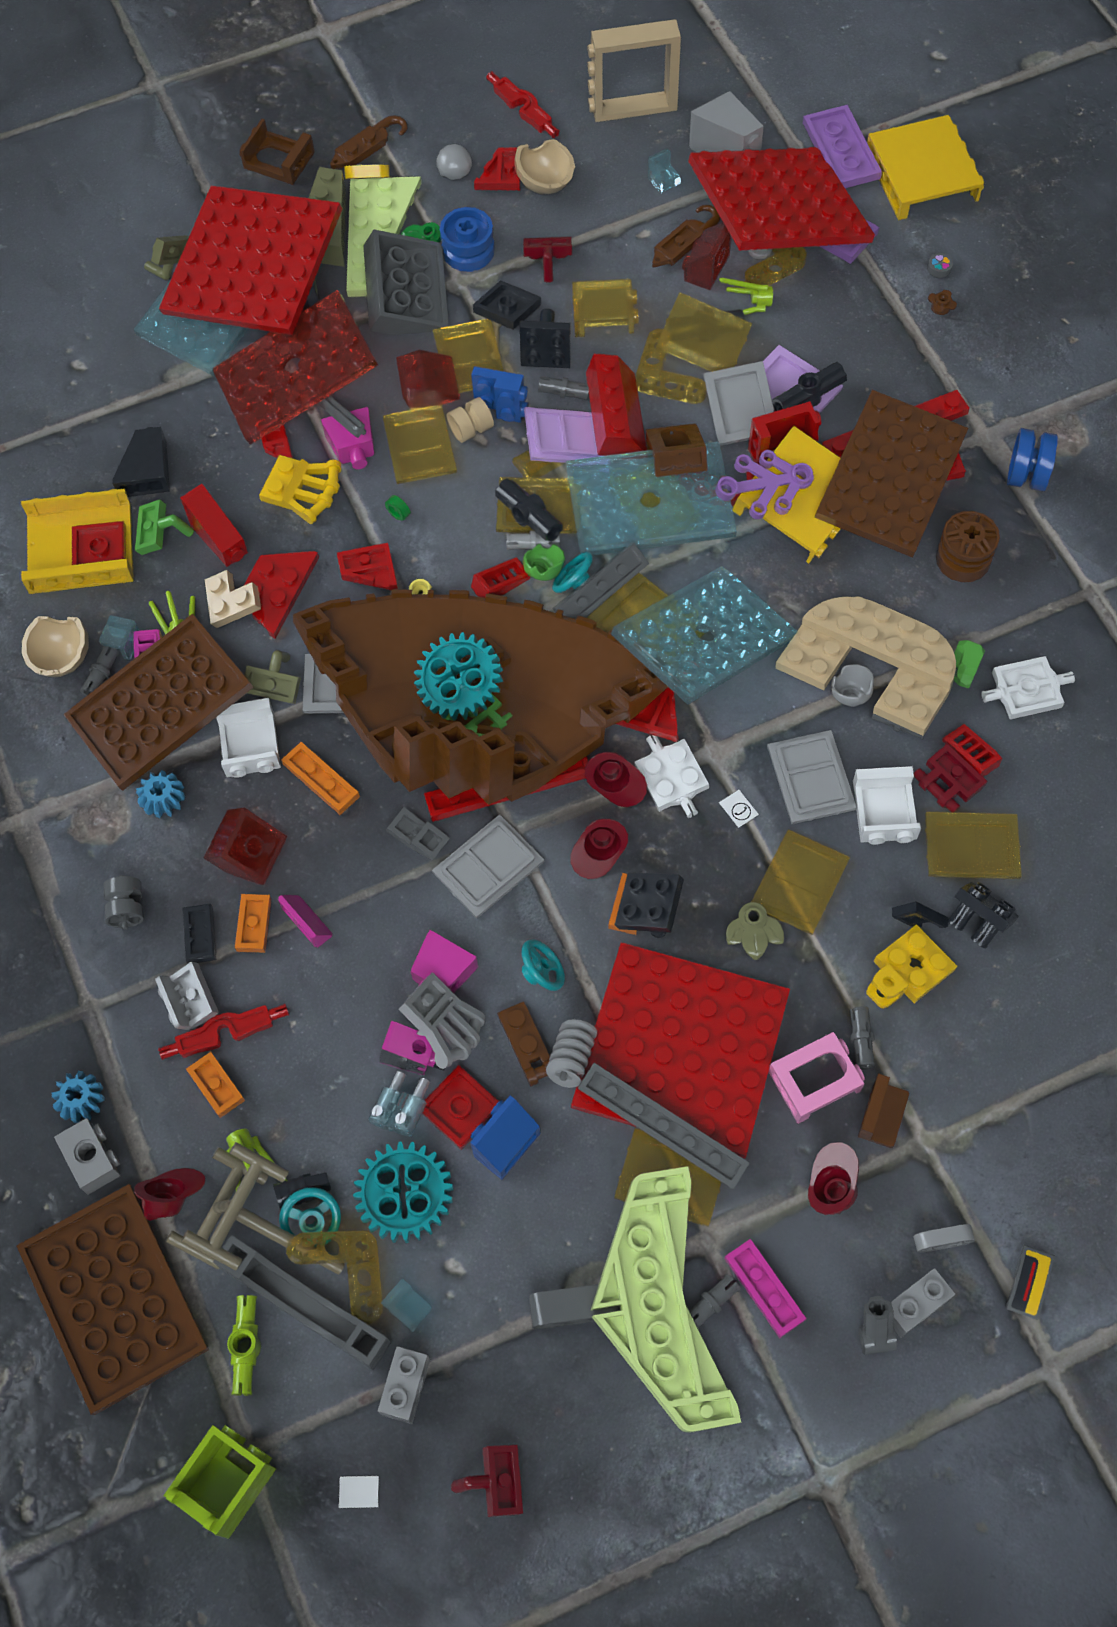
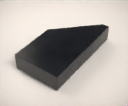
M917 901L892 907V917L909 926L914 927L917 924L919 927H922L923 923L928 922L939 928L948 927L947 916Z

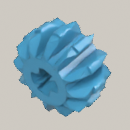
M161 770L158 776L150 772L149 780L141 779L143 787L136 789L139 797L137 802L140 807L144 808L147 815L150 816L154 813L160 819L165 812L171 817V810L173 808L181 810L179 802L185 800V795L182 792L184 786L181 781H177L176 775L171 773L167 776L166 772Z
M78 1070L74 1078L70 1073H66L67 1081L65 1083L56 1081L60 1091L51 1093L52 1098L57 1100L53 1104V1108L57 1112L61 1111L60 1117L64 1120L71 1117L74 1123H79L83 1116L84 1119L87 1118L90 1121V1112L92 1110L97 1113L100 1112V1108L96 1103L105 1101V1097L100 1094L103 1090V1085L100 1082H96V1077L93 1074L85 1076L83 1071ZM77 1094L82 1096L80 1099L75 1098Z

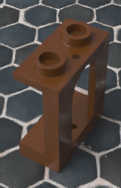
M261 119L258 125L252 129L250 137L240 148V157L244 169L294 185L315 153L310 134L303 132L296 141L267 131L265 119ZM265 148H273L288 153L281 165L282 169L259 161L257 154Z
M696 423L645 429L648 455H653L654 474L656 477L707 471L706 445Z

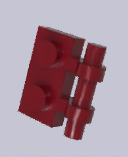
M948 744L927 760L926 766L932 770L929 774H926L921 768L914 772V778L919 782L918 786L924 791L928 790L937 799V804L942 808L946 807L952 814L956 813L961 807L954 800L956 796L968 802L988 782ZM939 778L950 787L946 792L936 783Z

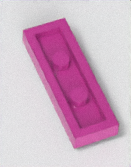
M751 1239L725 1256L724 1259L779 1338L806 1320L802 1311Z

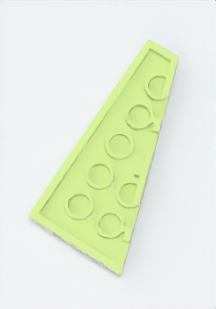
M421 176L350 179L347 261L348 297L367 296L363 245L374 229L395 234L400 233L407 218L406 213L409 206H412L416 190L421 186Z

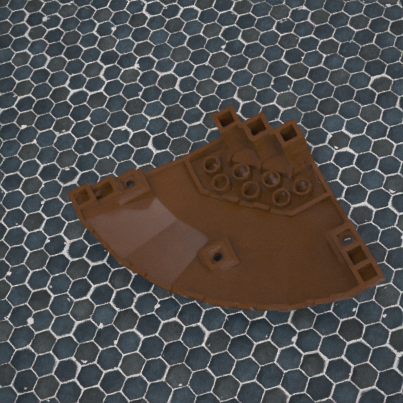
M396 589L391 590V595L376 597L372 593L366 594V599L352 602L349 597L329 600L293 614V623L320 673L326 674L336 685L337 704L383 771L394 783L400 781L409 792L434 781L448 798L473 788L488 805L505 797L513 802L536 791L604 744L605 728L623 720L628 723L674 681V673L642 646L634 642L627 644L618 639V633L612 630L607 633L596 627L597 622L579 615L576 619L563 616V610L558 609L556 613L543 609V604L531 600H524V604L508 602L506 596L486 594L485 598L469 596V591L449 590V595H436L434 590H428V594H412V590ZM461 632H464L467 640L472 634L476 636L477 642L483 638L487 646L491 645L495 651L493 654L498 655L500 661L497 664L501 665L503 671L497 674L501 675L503 682L495 683L499 687L500 692H492L502 703V706L496 712L501 717L508 712L513 715L506 721L507 725L502 729L491 727L494 722L487 717L477 725V733L484 734L479 737L473 730L466 729L465 727L475 717L467 716V719L464 720L459 713L455 721L453 719H443L439 711L433 714L430 706L426 707L423 704L422 700L424 698L421 699L417 695V691L420 689L415 686L414 682L419 680V678L416 677L414 671L422 670L417 664V660L425 661L426 657L422 652L427 651L431 653L433 651L430 643L439 646V638L442 637L447 642L449 641L450 633H453L456 639H459ZM471 655L464 656L460 663L467 662ZM446 667L439 668L436 675L442 674ZM481 678L474 679L471 682V686L478 685ZM457 690L449 691L446 698L453 697ZM488 700L484 702L487 708L492 705ZM480 706L477 708L478 715L484 711Z

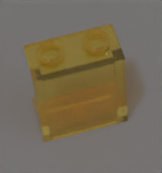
M631 279L572 282L575 337H585V327L628 325L629 334L634 333V324H639L638 309H633V305L637 304V289H632Z

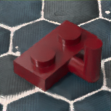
M572 237L524 238V257H529L530 259L543 258L544 282H553V257L561 259L567 257V255H572Z
M517 1445L484 1447L485 1475L466 1476L454 1480L451 1484V1489L456 1494L468 1490L486 1489L488 1517L523 1514Z

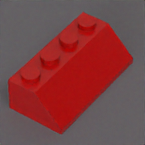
M593 354L586 371V378L589 387L598 455L647 458L648 453L635 373L618 355Z

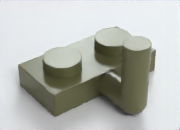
M189 236L156 238L151 261H146L144 269L164 280H169L174 263L179 262Z
M275 650L272 653L269 670L246 666L245 677L254 687L247 693L296 704L301 677L279 673L281 662L285 663L290 660L289 653Z

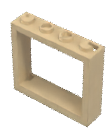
M676 19L591 31V44L587 45L589 58H591V61H588L589 77L592 76V79L588 80V90L592 98H588L589 112L594 113L596 122L677 111L681 35ZM666 45L663 92L602 100V53Z

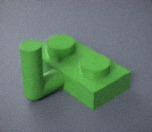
M160 499L139 506L135 551L144 555L162 549L164 528L174 526L187 537L194 533V529L174 514L165 517L166 504Z

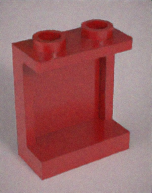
M811 402L752 418L748 450L755 463L759 464V458L763 451H775L793 426L815 441L819 440L818 429L821 426V416L817 410H814Z

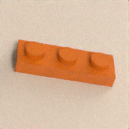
M302 742L281 759L282 764L339 815L360 797L356 789Z

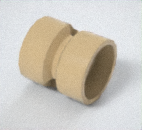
M480 397L467 402L465 409L458 407L447 413L449 426L461 443L475 437L476 431L483 433L494 426L490 410Z

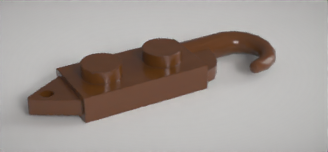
M392 115L385 117L374 126H368L334 149L335 155L330 164L331 169L359 164L386 145L388 134L385 129L393 124H399L402 126L399 135H403L408 129L407 122L400 116Z
M712 205L698 207L696 209L697 213L708 211L712 214V217L706 223L695 219L685 220L654 247L655 255L652 267L667 264L673 266L704 239V236L720 222L721 218L715 207Z

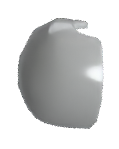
M458 144L446 145L438 154L436 167L442 177L451 180L462 179L469 173L472 167V159L469 152L463 146Z
M858 664L843 666L841 673L837 677H833L831 685L833 697L841 704L851 707L867 702L874 690L873 673L867 667Z

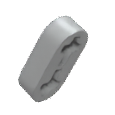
M971 1224L925 1231L913 1236L918 1253L962 1246L975 1241Z

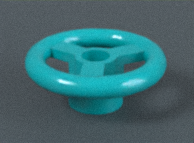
M589 552L581 553L567 563L554 579L552 590L555 593H562L571 587L575 590L590 577L587 571L593 561L592 554Z
M531 939L526 941L521 951L524 962L522 973L526 980L533 985L539 984L550 991L561 989L565 982V973L556 954L539 940ZM536 949L541 951L549 960L542 957ZM551 970L556 973L555 982L549 981V971Z
M304 1188L290 1195L284 1202L279 1215L280 1228L295 1235L289 1226L288 1219L289 1217L297 1219L300 1229L309 1238V1240H302L317 1248L326 1245L334 1238L341 1223V1211L337 1201L330 1193L319 1188ZM306 1197H316L323 1200L314 1209L311 1208L303 1211L293 1207L296 1202ZM330 1209L332 1213L331 1225L328 1231L318 1238V1233L324 1227L323 1214ZM310 1215L316 1217V1221L312 1224L305 1222L306 1218Z

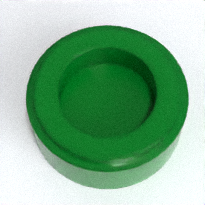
M392 495L385 502L387 511L399 521H404L411 513L408 505L396 495Z

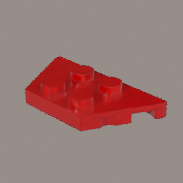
M318 552L260 555L244 585L252 582L258 586L261 604L260 610L251 613L252 617L259 624H262L272 638L276 639L319 559Z
M671 684L628 723L623 720L616 724L677 742L679 738L674 686Z

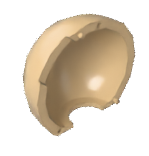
M547 140L535 149L528 148V144L517 148L515 155L516 173L527 189L541 195L552 194L562 190L572 179L575 168L573 156L557 140Z
M38 616L28 626L22 640V656L26 665L35 673L47 677H61L74 672L83 663L89 648L88 633L82 621L77 617H67V620H56L47 616Z

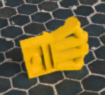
M279 455L259 494L260 500L290 509L312 525L317 520L316 517L324 509L331 507L333 503L332 497L339 491L338 475L341 472V462L329 460L326 463L309 464L304 459L299 461ZM328 474V479L323 480L309 475ZM305 485L322 490L323 493L315 494L302 490V487ZM296 499L314 505L310 509H305L296 502Z

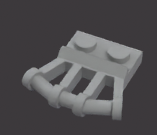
M433 972L424 979L399 1008L401 1013L418 1029L416 1034L427 1038L435 1052L436 1065L441 1069L451 1066L454 1061L467 1059L471 1054V1049L476 1048L480 1042L479 1033L480 1028L484 1025L485 1015L461 1001ZM444 1040L452 1047V1050L448 1049Z

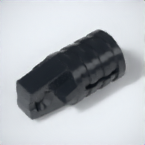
M326 1172L312 1176L308 1173L288 1181L285 1180L279 1184H273L280 1211L287 1198L298 1190L304 1188H319L326 1192L331 1190ZM306 1197L296 1202L293 1206L301 1205L304 1202L307 1203L317 1198Z

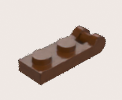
M523 1001L498 1012L497 1015L531 1087L538 1084V1080L548 1076L546 1067L550 1062V1056ZM541 1060L543 1065L533 1069L531 1064Z

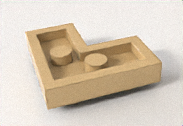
M227 570L205 579L210 623L215 628H219L261 609L258 586L251 582L235 589L233 574Z

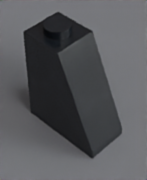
M161 427L135 430L112 479L114 488L125 489L128 497L170 492L167 442Z

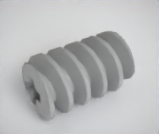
M574 1019L567 1020L561 1024L559 1034L556 1037V1043L553 1046V1052L549 1058L550 1062L546 1067V1073L554 1083L568 1088L577 1087L581 1084L580 1078L585 1074L584 1068L588 1065L591 1048L594 1046V1038L597 1036V1029L593 1025Z

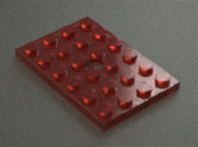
M336 290L301 312L293 335L269 332L218 364L212 370L245 440L251 445L377 367L378 363L342 295ZM291 359H301L298 363L299 369L290 373L285 370L286 364Z

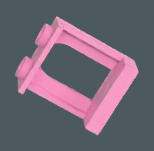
M834 1032L770 1065L768 1072L798 1124L809 1119L810 1114L854 1091L858 1094L864 1086L863 1081L865 1077L862 1070L857 1064H852L848 1057L849 1050L843 1039H838ZM833 1053L845 1075L828 1086L803 1097L790 1071L824 1054Z

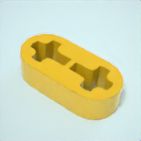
M389 165L344 166L345 179L390 177Z

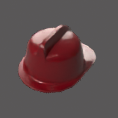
M616 752L596 754L588 761L585 767L587 783L617 806H635L643 800L647 793L645 776L639 769Z
M610 818L597 819L587 825L570 854V863L573 870L579 876L587 879H597L606 875L628 844V833L625 827L620 822Z
M841 1142L830 1143L823 1147L816 1155L808 1188V1200L811 1207L818 1213L824 1215L841 1214V1212L849 1209L857 1199L859 1159L856 1152L849 1145Z
M181 1168L139 1182L134 1187V1193L142 1200L145 1219L150 1221L177 1215L182 1210L186 1197L195 1194L203 1188L205 1176L202 1172L195 1169Z

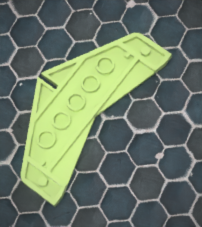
M688 1166L643 1173L631 1182L591 1310L620 1306L621 1311L594 1315L592 1318L677 1427L684 1432H695L741 1423L738 1405L731 1391L727 1389L684 1300L685 1246L688 1201L691 1194V1177Z

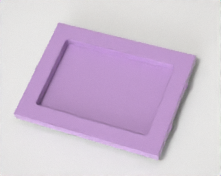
M780 345L763 361L772 400L797 385L798 379L802 374L820 371ZM840 384L822 395L821 402L813 407L814 410H817L820 414L843 389V385Z
M525 407L524 413L530 460L610 465L609 456H601L597 453L592 412Z

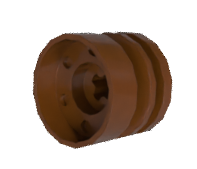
M962 511L953 515L946 522L936 553L937 566L944 575L958 582H973L981 579L988 572L1000 539L999 529L994 521L979 512Z

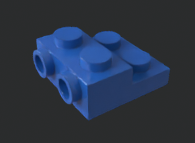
M474 366L471 374L474 399L480 397L488 409L496 410L497 419L521 423L522 417H525L524 409L529 407V402H525L528 387L524 386V375Z

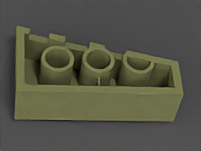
M319 167L309 199L339 202L343 208L321 263L345 267L346 189L342 170Z

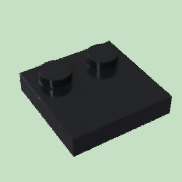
M500 280L473 304V313L514 330L520 325V321H524L541 306V297Z

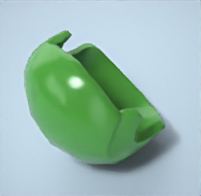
M538 544L532 550H528L525 553L522 562L525 572L530 577L540 581H549L555 579L561 572L565 562L564 551L555 544L550 548H544L541 544Z

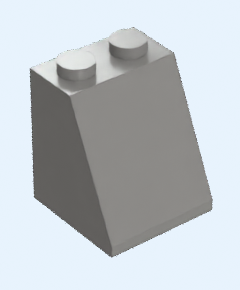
M729 91L691 111L689 147L696 152L761 150L764 126Z

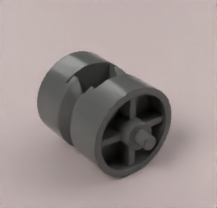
M124 875L106 880L103 883L104 899L109 902L105 905V923L108 926L122 928L123 930L142 923L143 906L138 903L142 898L141 881L138 878Z

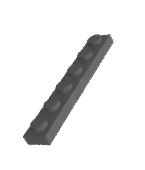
M593 1063L578 1087L580 1091L733 1190L750 1164L595 1063Z

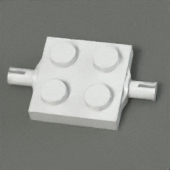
M1046 656L994 667L992 671L997 685L996 689L982 691V699L984 703L1000 699L1005 706L1009 719L1062 708L1064 705V700L1060 693V685L1074 683L1075 677L1072 671L1057 675L1050 668Z
M652 735V738L648 736L646 741L653 752L635 761V767L645 776L647 790L658 811L660 812L670 806L682 805L687 818H691L692 814L695 816L698 811L691 799L696 794L709 789V783L685 739H682L672 745L663 747L657 736Z

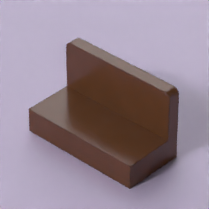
M878 1073L858 1137L893 1148L908 1101L909 1092L888 1085L890 1077Z

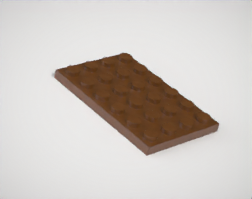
M872 390L814 518L913 558L968 428Z
M191 614L63 715L116 785L123 791L254 687L197 618Z
M130 1184L16 1245L91 1415L94 1416L209 1350L151 1225L144 1217L142 1206Z

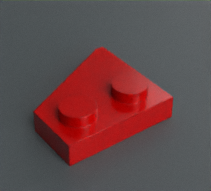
M498 147L493 154V158L484 166V172L481 177H476L474 180L475 190L520 191V178L517 176L515 168L517 148Z
M388 542L337 552L342 580L388 590L398 589Z

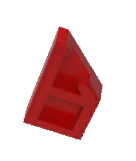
M283 422L259 427L265 453L276 458L282 455L293 459Z

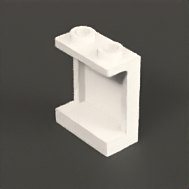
M269 698L232 704L216 717L219 724L223 757L221 765L226 777L239 778L248 773H268L274 769L281 768L274 712Z
M912 766L856 769L853 788L857 806L860 842H869L870 844L877 845L885 841L897 840L899 843H908L918 838L921 826L916 820L911 785L914 778Z

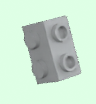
M190 962L170 977L159 975L155 978L159 996L164 1000L169 1012L168 1018L175 1028L195 1030L219 1013L198 963Z

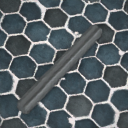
M318 387L317 390L312 389V399L357 438L361 434H366L365 424L321 387Z

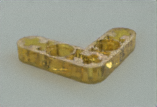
M803 247L772 249L775 255L746 270L744 282L770 286L801 270L806 264L807 252ZM777 265L781 267V270L774 272L769 267Z
M663 329L651 331L636 372L635 382L637 390L644 394L692 404L704 401L706 398V385L702 379L662 371L670 348V335ZM658 340H662L659 344V349H656L655 343ZM657 358L659 363L651 365L646 360ZM668 382H673L677 384V387L675 389H667L664 385Z
M368 1231L306 1232L296 1235L288 1242L286 1248L287 1256L295 1264L347 1263L351 1314L367 1325L380 1318L383 1312L378 1246L373 1234ZM331 1239L338 1243V1255L332 1256L326 1252V1240ZM360 1239L362 1244L367 1245L368 1249H366L363 1252V1254L362 1250L360 1248H356L355 1245L360 1241ZM301 1241L304 1247H313L317 1244L316 1250H309L303 1256L300 1250H296V1246ZM362 1256H363V1261L369 1260V1262H363V1263H360V1264H357V1263H356L357 1261H359L360 1259H362ZM363 1269L370 1273L371 1283L369 1286H363L359 1283L357 1279L359 1270ZM372 1291V1294L367 1297L366 1294L359 1296V1293L363 1294ZM366 1302L367 1307L373 1308V1312L368 1317L365 1311H361V1306L365 1305Z

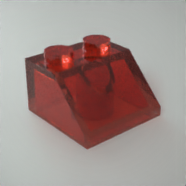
M724 223L705 229L700 239H695L692 253L690 256L687 255L682 264L685 282L707 290L712 289L730 257L732 237Z
M416 350L396 357L402 396L413 414L460 399L454 362L451 356Z
M245 807L229 809L223 817L203 858L226 873L259 885H264L287 836Z

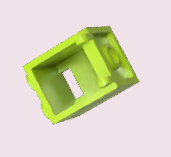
M212 1425L163 1496L202 1524L208 1531H211L216 1536L229 1539L276 1468L269 1464L272 1457L252 1444L248 1448L243 1444L247 1439L226 1425H224L222 1430ZM232 1449L256 1465L250 1475L227 1459Z

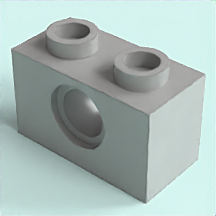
M86 1118L54 1137L80 1189L87 1195L121 1176L116 1168L120 1165V1161L112 1148L110 1150L106 1149L103 1141L107 1137L99 1123L93 1125ZM91 1149H96L95 1156L89 1161H84L85 1154Z
M935 1268L891 1301L894 1310L893 1327L900 1338L905 1336L955 1295Z
M396 1346L378 1412L382 1416L413 1424L431 1361L428 1355Z

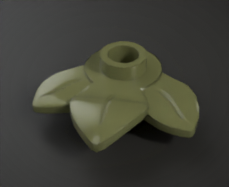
M750 902L740 909L738 918L729 923L726 930V940L728 945L742 943L745 952L753 960H757L765 952L768 942L783 944L784 932L779 921L767 916V912L761 904ZM754 911L758 914L756 922L749 920V912Z

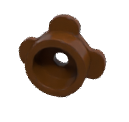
M943 290L938 294L931 293L928 296V301L932 303L931 309L935 314L945 315L950 310L956 308L957 303L953 301L952 293L949 290Z

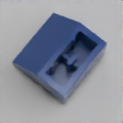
M511 1095L505 1102L500 1100L491 1111L492 1117L485 1125L481 1123L471 1135L473 1140L470 1142L474 1158L501 1180L541 1134L540 1126Z

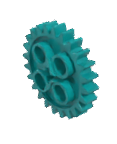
M461 632L459 639H456L453 633H450L449 641L447 642L440 637L439 646L430 643L433 650L431 653L427 651L422 652L426 660H417V664L422 668V670L414 671L416 677L419 678V680L414 682L415 686L420 689L417 691V695L421 699L424 698L422 700L423 704L426 707L430 706L433 714L439 711L443 719L450 713V717L455 721L458 713H460L464 720H466L469 711L478 716L477 708L480 706L482 709L487 710L484 702L486 700L494 702L495 699L491 693L500 692L499 687L495 684L503 682L501 675L497 674L503 671L501 665L497 664L500 659L497 654H493L495 651L491 645L487 646L483 638L477 642L474 634L467 640L464 632ZM471 655L467 662L460 663L464 656ZM446 667L442 674L436 675L439 668ZM481 678L478 685L471 686V682L474 679ZM457 690L453 697L446 698L449 691Z
M399 1141L397 1150L393 1151L391 1146L387 1144L386 1154L383 1155L380 1151L375 1150L377 1160L374 1162L366 1158L365 1161L369 1169L358 1170L364 1179L354 1181L355 1186L361 1189V1191L354 1193L353 1197L355 1200L362 1201L355 1208L357 1212H365L360 1218L363 1223L372 1220L369 1225L370 1232L380 1228L379 1236L381 1239H384L388 1233H391L393 1243H396L399 1235H402L405 1243H408L410 1234H414L419 1241L421 1240L422 1230H425L430 1235L432 1234L430 1227L432 1223L439 1226L442 1225L438 1217L439 1214H449L448 1209L443 1205L453 1203V1199L445 1193L453 1191L454 1188L452 1184L444 1182L448 1181L451 1175L450 1172L441 1173L446 1167L444 1161L435 1164L438 1157L436 1152L426 1156L427 1147L425 1145L419 1151H416L414 1142L410 1143L408 1149H404L402 1142ZM402 1165L405 1166L404 1178L408 1189L405 1194L408 1212L406 1219L402 1218L403 1206L399 1192L402 1190L399 1168ZM414 1170H424L426 1175L421 1181L415 1182L410 1179V1175ZM392 1172L395 1174L393 1182L387 1185L380 1183V1178L384 1173ZM423 1199L428 1202L424 1211L415 1212L412 1210V1205L416 1200ZM393 1202L397 1204V1209L393 1214L384 1215L381 1213L382 1207L386 1203Z

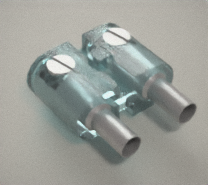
M397 1071L390 1087L382 1088L368 1118V1122L381 1129L391 1132L395 1131L398 1134L412 1137L427 1104L423 1097L430 1081L420 1078L413 1095L404 1092L401 1094L399 1090L406 1074Z

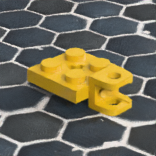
M916 924L875 957L874 963L880 970L873 977L866 990V994L880 1008L889 1007L901 998L903 994L915 1004L952 974L957 965ZM911 958L919 960L922 968L920 969L918 966L911 967ZM877 990H879L884 995V997H880L877 994Z

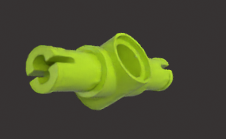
M244 1295L237 1296L236 1324L233 1325V1331L227 1342L228 1350L231 1353V1366H233V1389L231 1393L233 1396H242V1394L244 1396L252 1395L253 1366L256 1365V1358L261 1351V1342L257 1337L258 1325H255L257 1296L247 1295V1298ZM246 1337L250 1338L252 1343L250 1349L245 1353H239L237 1346L240 1340Z

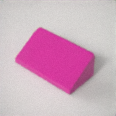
M281 895L278 897L282 910L314 947H320L332 937V932L300 896Z

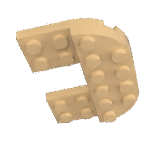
M862 597L833 598L821 602L810 609L802 618L801 627L776 661V669L824 690L852 647L896 666L899 669L874 706L873 713L923 736L952 688L956 671V659L948 641L932 627Z

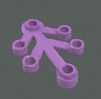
M771 450L762 452L759 464L753 462L748 455L741 454L734 463L735 469L740 473L748 471L759 478L737 482L734 478L725 476L718 481L715 492L721 500L727 501L733 499L739 493L764 489L759 499L753 502L749 510L752 518L761 519L764 517L767 505L777 488L789 484L784 496L779 497L774 504V510L780 515H785L789 512L792 506L791 501L799 489H806L812 484L814 474L809 465L805 463L791 465L777 457ZM764 457H769L771 461H766ZM743 461L747 466H742L739 462ZM773 466L784 474L776 475L766 468ZM722 489H727L730 493H726ZM779 503H784L787 508H782ZM754 508H760L762 512L758 513Z

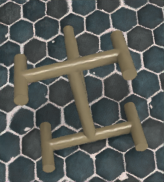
M237 1142L231 1148L230 1153L218 1147L212 1156L213 1159L232 1168L197 1234L187 1230L184 1236L171 1231L166 1240L167 1243L216 1269H219V1267L213 1263L214 1260L233 1270H237L242 1258L221 1248L236 1220L338 1275L342 1272L345 1265L319 1248L243 1208L256 1182L264 1185L268 1176L284 1182L289 1171ZM243 1161L250 1165L248 1170H246ZM244 1175V1178H243V1180L241 1181V1183H240V1185H239V1187H238L236 1193L234 1194L232 1200H229V1199L231 1198V1196H232V1194H233L235 1188L237 1187V1185H238V1183H239L241 1177ZM221 1214H224L217 1228L215 1229L211 1239L208 1241V1238L212 1233L216 1223L218 1222Z

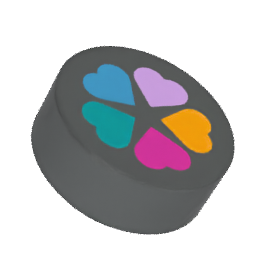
M936 253L929 258L927 270L934 277H946L951 273L953 260L947 254Z

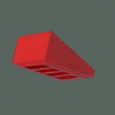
M515 557L474 574L471 588L478 597L485 598L486 594L502 596L531 577L525 572L523 564ZM510 569H512L517 576L514 577V575L510 572Z
M965 724L942 739L945 744L952 747L983 777L999 767L1003 759ZM962 734L966 737L959 743L954 741V739ZM970 742L972 746L964 750L962 747ZM977 750L979 752L977 755H975L974 757L970 755L972 752ZM981 758L986 760L983 763L978 762Z

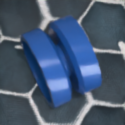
M462 207L446 214L441 221L442 254L445 262L450 267L459 271H476L488 265L494 257L493 224L490 217L484 211L472 207Z
M1020 428L1011 456L1007 485L1021 487L1026 482L1030 472V489L1044 492L1056 459L1058 435L1044 432L1039 437L1035 448L1036 435L1034 430Z

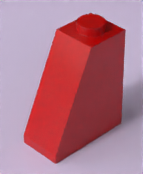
M200 484L180 498L190 526L226 567L240 561L248 553L243 537L203 484Z

